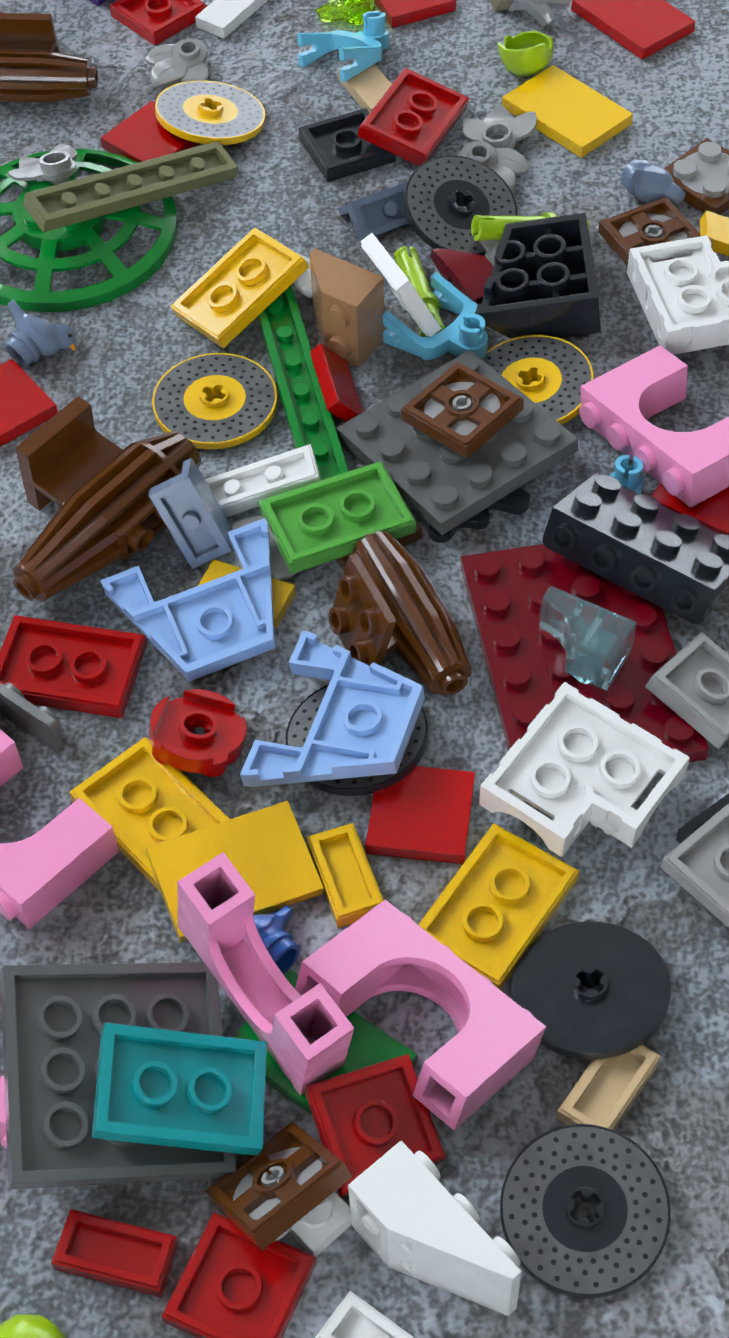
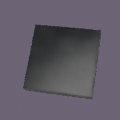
M367 108L298 128L300 141L326 182L396 162L395 154L357 137L359 126L369 115Z

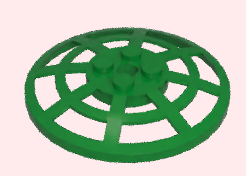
M75 149L78 154L75 160L77 170L69 181L76 180L79 170L94 173L112 170L90 162L103 163L119 168L138 162L106 151ZM50 151L39 152L26 157L40 158ZM20 158L0 166V180L6 179L0 183V196L14 184L25 190L15 202L0 203V216L12 215L15 225L0 236V259L15 267L36 271L34 291L0 283L1 305L7 306L10 301L15 300L22 310L35 312H66L93 307L131 292L147 281L163 265L171 253L177 237L178 225L177 212L172 196L162 199L164 218L141 212V206L138 205L42 232L22 205L24 195L31 191L54 186V184L46 180L39 182L36 180L17 181L9 177V171L19 168ZM107 219L123 221L124 224L120 230L107 242H104L98 236L103 231ZM138 225L160 231L159 237L151 249L128 269L115 255V252L130 240ZM22 240L27 245L40 250L39 258L22 255L9 249V247ZM84 245L91 250L72 257L56 258L57 252L73 250ZM101 261L113 276L103 282L83 288L51 291L53 272L75 270Z

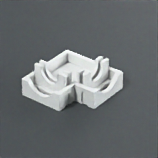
M707 235L629 250L627 275L659 346L661 345L673 355L729 345V261L720 262L717 254L711 248L712 244Z
M566 682L557 690L552 702L549 705L546 704L527 727V733L522 739L519 738L502 758L497 770L493 774L490 773L481 784L479 805L491 813L503 812L520 819L543 839L549 850L560 857L566 853L589 821L594 827L603 829L605 834L614 836L632 848L660 802L669 791L677 788L685 777L690 757L677 749L673 750L664 745L662 740L634 723L629 724L620 718L619 714L594 699H588L578 693L579 690ZM659 772L664 775L638 810L634 809L632 806L656 774ZM523 801H526L527 803H529V804L532 805L533 807L537 808L538 810H540V811L543 812L544 814L548 815L551 819H549L548 817H546V816L543 815L542 813L538 812V811L535 810L534 808L530 807L529 805H527V804L524 803Z

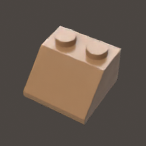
M314 248L310 252L313 313L322 344L349 364L360 367L383 341V332L385 331L382 315L385 313L384 277Z

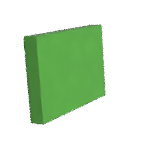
M382 461L258 501L259 511L262 517L266 519L268 529L291 574L353 554L352 551L353 548H356V543L365 538V535L369 533L387 531L395 539L416 532V522Z

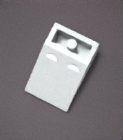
M400 1141L348 1185L352 1226L389 1268L507 1316L517 1309L521 1270L518 1268L521 1265L519 1257L504 1239L497 1236L492 1240L478 1224L480 1217L477 1211L462 1194L456 1193L452 1196L438 1181L441 1178L438 1169L423 1152L417 1151L413 1154Z

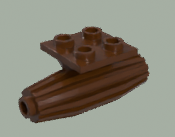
M0 12V102L49 103L88 97L91 95L92 89H97V66H91L89 58L61 53L51 14Z
M375 531L373 534L365 535V538L356 543V548H353V555H349L344 573L339 579L338 592L333 607L329 611L331 630L339 636L346 650L350 651L351 657L370 666L374 662L381 666L384 656L395 648L399 656L434 694L453 695L460 692L468 683L467 678L472 674V667L455 621L423 568L389 532Z

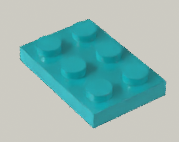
M105 1022L100 1038L92 1138L257 1156L263 1149L267 1042Z

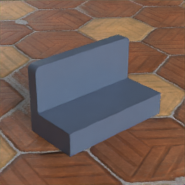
M408 181L338 208L340 216L349 213L359 242L371 233L376 236L409 223L404 210V192Z
M192 458L183 461L181 474L150 488L149 498L192 569L232 551L227 533L232 531V526Z

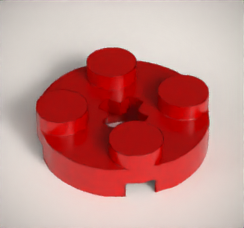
M201 689L186 690L182 698H176L170 702V696L162 699L153 709L150 718L149 739L152 744L153 758L161 764H168L186 772L202 773L207 777H217L224 774L227 765L233 763L240 756L245 743L246 721L244 717L241 719L235 712V704L221 694ZM196 727L205 729L202 735L193 734L189 731H194Z

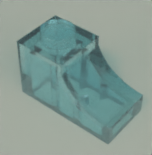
M550 586L542 598L540 628L551 633L563 645L566 651V673L574 676L582 683L593 684L608 691L632 651L636 622Z

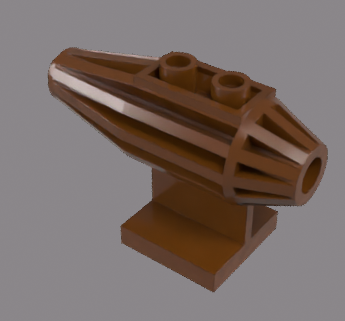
M77 396L20 443L15 449L27 502L39 511L51 501H54L60 507L13 569L16 577L13 583L18 592L30 601L35 598L40 602H45L47 599L116 561L121 560L125 563L136 552L144 551L152 542L153 537L166 527V524L148 496L149 490L181 474L183 461L189 458L194 460L199 469L201 457L193 443L183 434L173 431L131 443L125 449H121L95 430L91 404L80 396Z

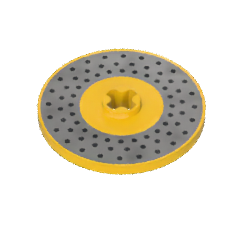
M188 81L178 83L163 90L155 102L156 118L167 131L182 139L200 144H209L217 141L221 145L241 143L258 135L265 123L264 107L256 97L241 88L221 82Z
M528 335L516 337L494 346L487 351L486 356L482 359L561 425L569 422L579 414V408L582 405L580 386L594 379L593 369L587 356L572 343L552 336Z
M229 353L198 355L176 364L158 381L152 398L154 417L165 434L173 431L179 432L187 437L198 449H224L253 439L270 424L276 413L278 402L275 382L267 370L251 359Z

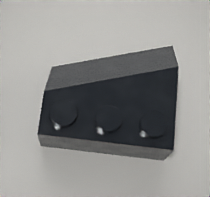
M586 212L506 224L494 257L495 265L491 277H487L484 285L485 294L481 304L477 305L475 314L484 318L485 326L510 339L528 335L565 338L601 333L599 299Z

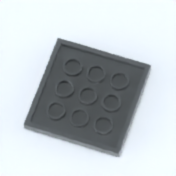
M471 350L461 354L336 428L339 441L366 466L382 461L402 499L441 535L449 532L578 451V438ZM456 362L462 363L519 395L524 401V409L468 458L463 457L419 431L401 418V408Z
M204 962L3 965L0 979L9 1190L220 1179L226 1174L236 1172L235 1153L92 1138L100 1038L105 1022L223 1036L218 981Z

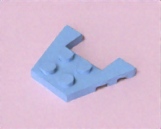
M265 518L227 532L230 544L242 568L241 570L157 602L153 601L139 566L101 580L106 596L146 635L151 643L189 682L275 649L270 536Z
M302 631L289 660L291 673L293 675L330 680L329 686L302 748L260 740L254 741L240 773L243 785L258 787L397 774L425 699L423 686L374 662L370 666L352 658L349 650L338 645L331 648L320 643L317 635L308 631Z

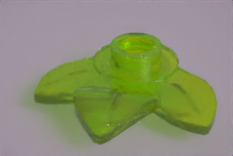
M328 0L329 3L315 9L316 14L323 21H344L348 24L361 25L364 24L362 15L366 12L375 11L374 0Z

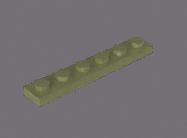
M217 141L25 193L22 205L42 232H47L233 179L236 177L239 167Z

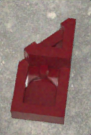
M441 248L432 250L430 257L442 277L448 282L453 281L457 289L477 305L481 304L485 294L484 285L487 277H491L494 268L486 256Z

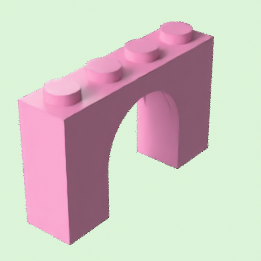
M660 345L580 386L582 405L579 408V414L583 423L605 438L614 449L620 450L625 455H630L629 458L632 461L634 456L638 457L643 462V472L651 475L671 495L677 496L691 508L729 487V416L712 426L692 432L668 431L656 427L647 421L652 416L686 399L688 365Z
M0 729L1 787L23 769L15 741ZM78 798L31 837L12 843H0V913L9 921L16 917L28 929H31L119 853L113 827L84 801Z
M224 852L177 882L179 929L259 1040L267 1042V1051L300 1096L303 1095L306 1086L324 1080L344 1065L354 1027L321 983L301 995L282 974L257 931L253 917L255 894Z
M386 899L304 959L301 963L295 987L297 992L303 995L321 983L346 1017L370 998L390 991L416 993L442 1007L453 1020L458 1034L423 1063L413 1097L454 1131L534 1059L546 1026L537 1020L531 1012L514 1002L494 986L488 978L480 975L456 956L450 948L437 941L418 926L408 915L399 911Z

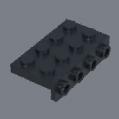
M595 473L552 507L542 538L546 548L692 624H700L706 618L713 600L729 585V535L718 534L700 525L699 521L694 517L678 514L660 505V502L654 497L638 494L622 486L614 477Z

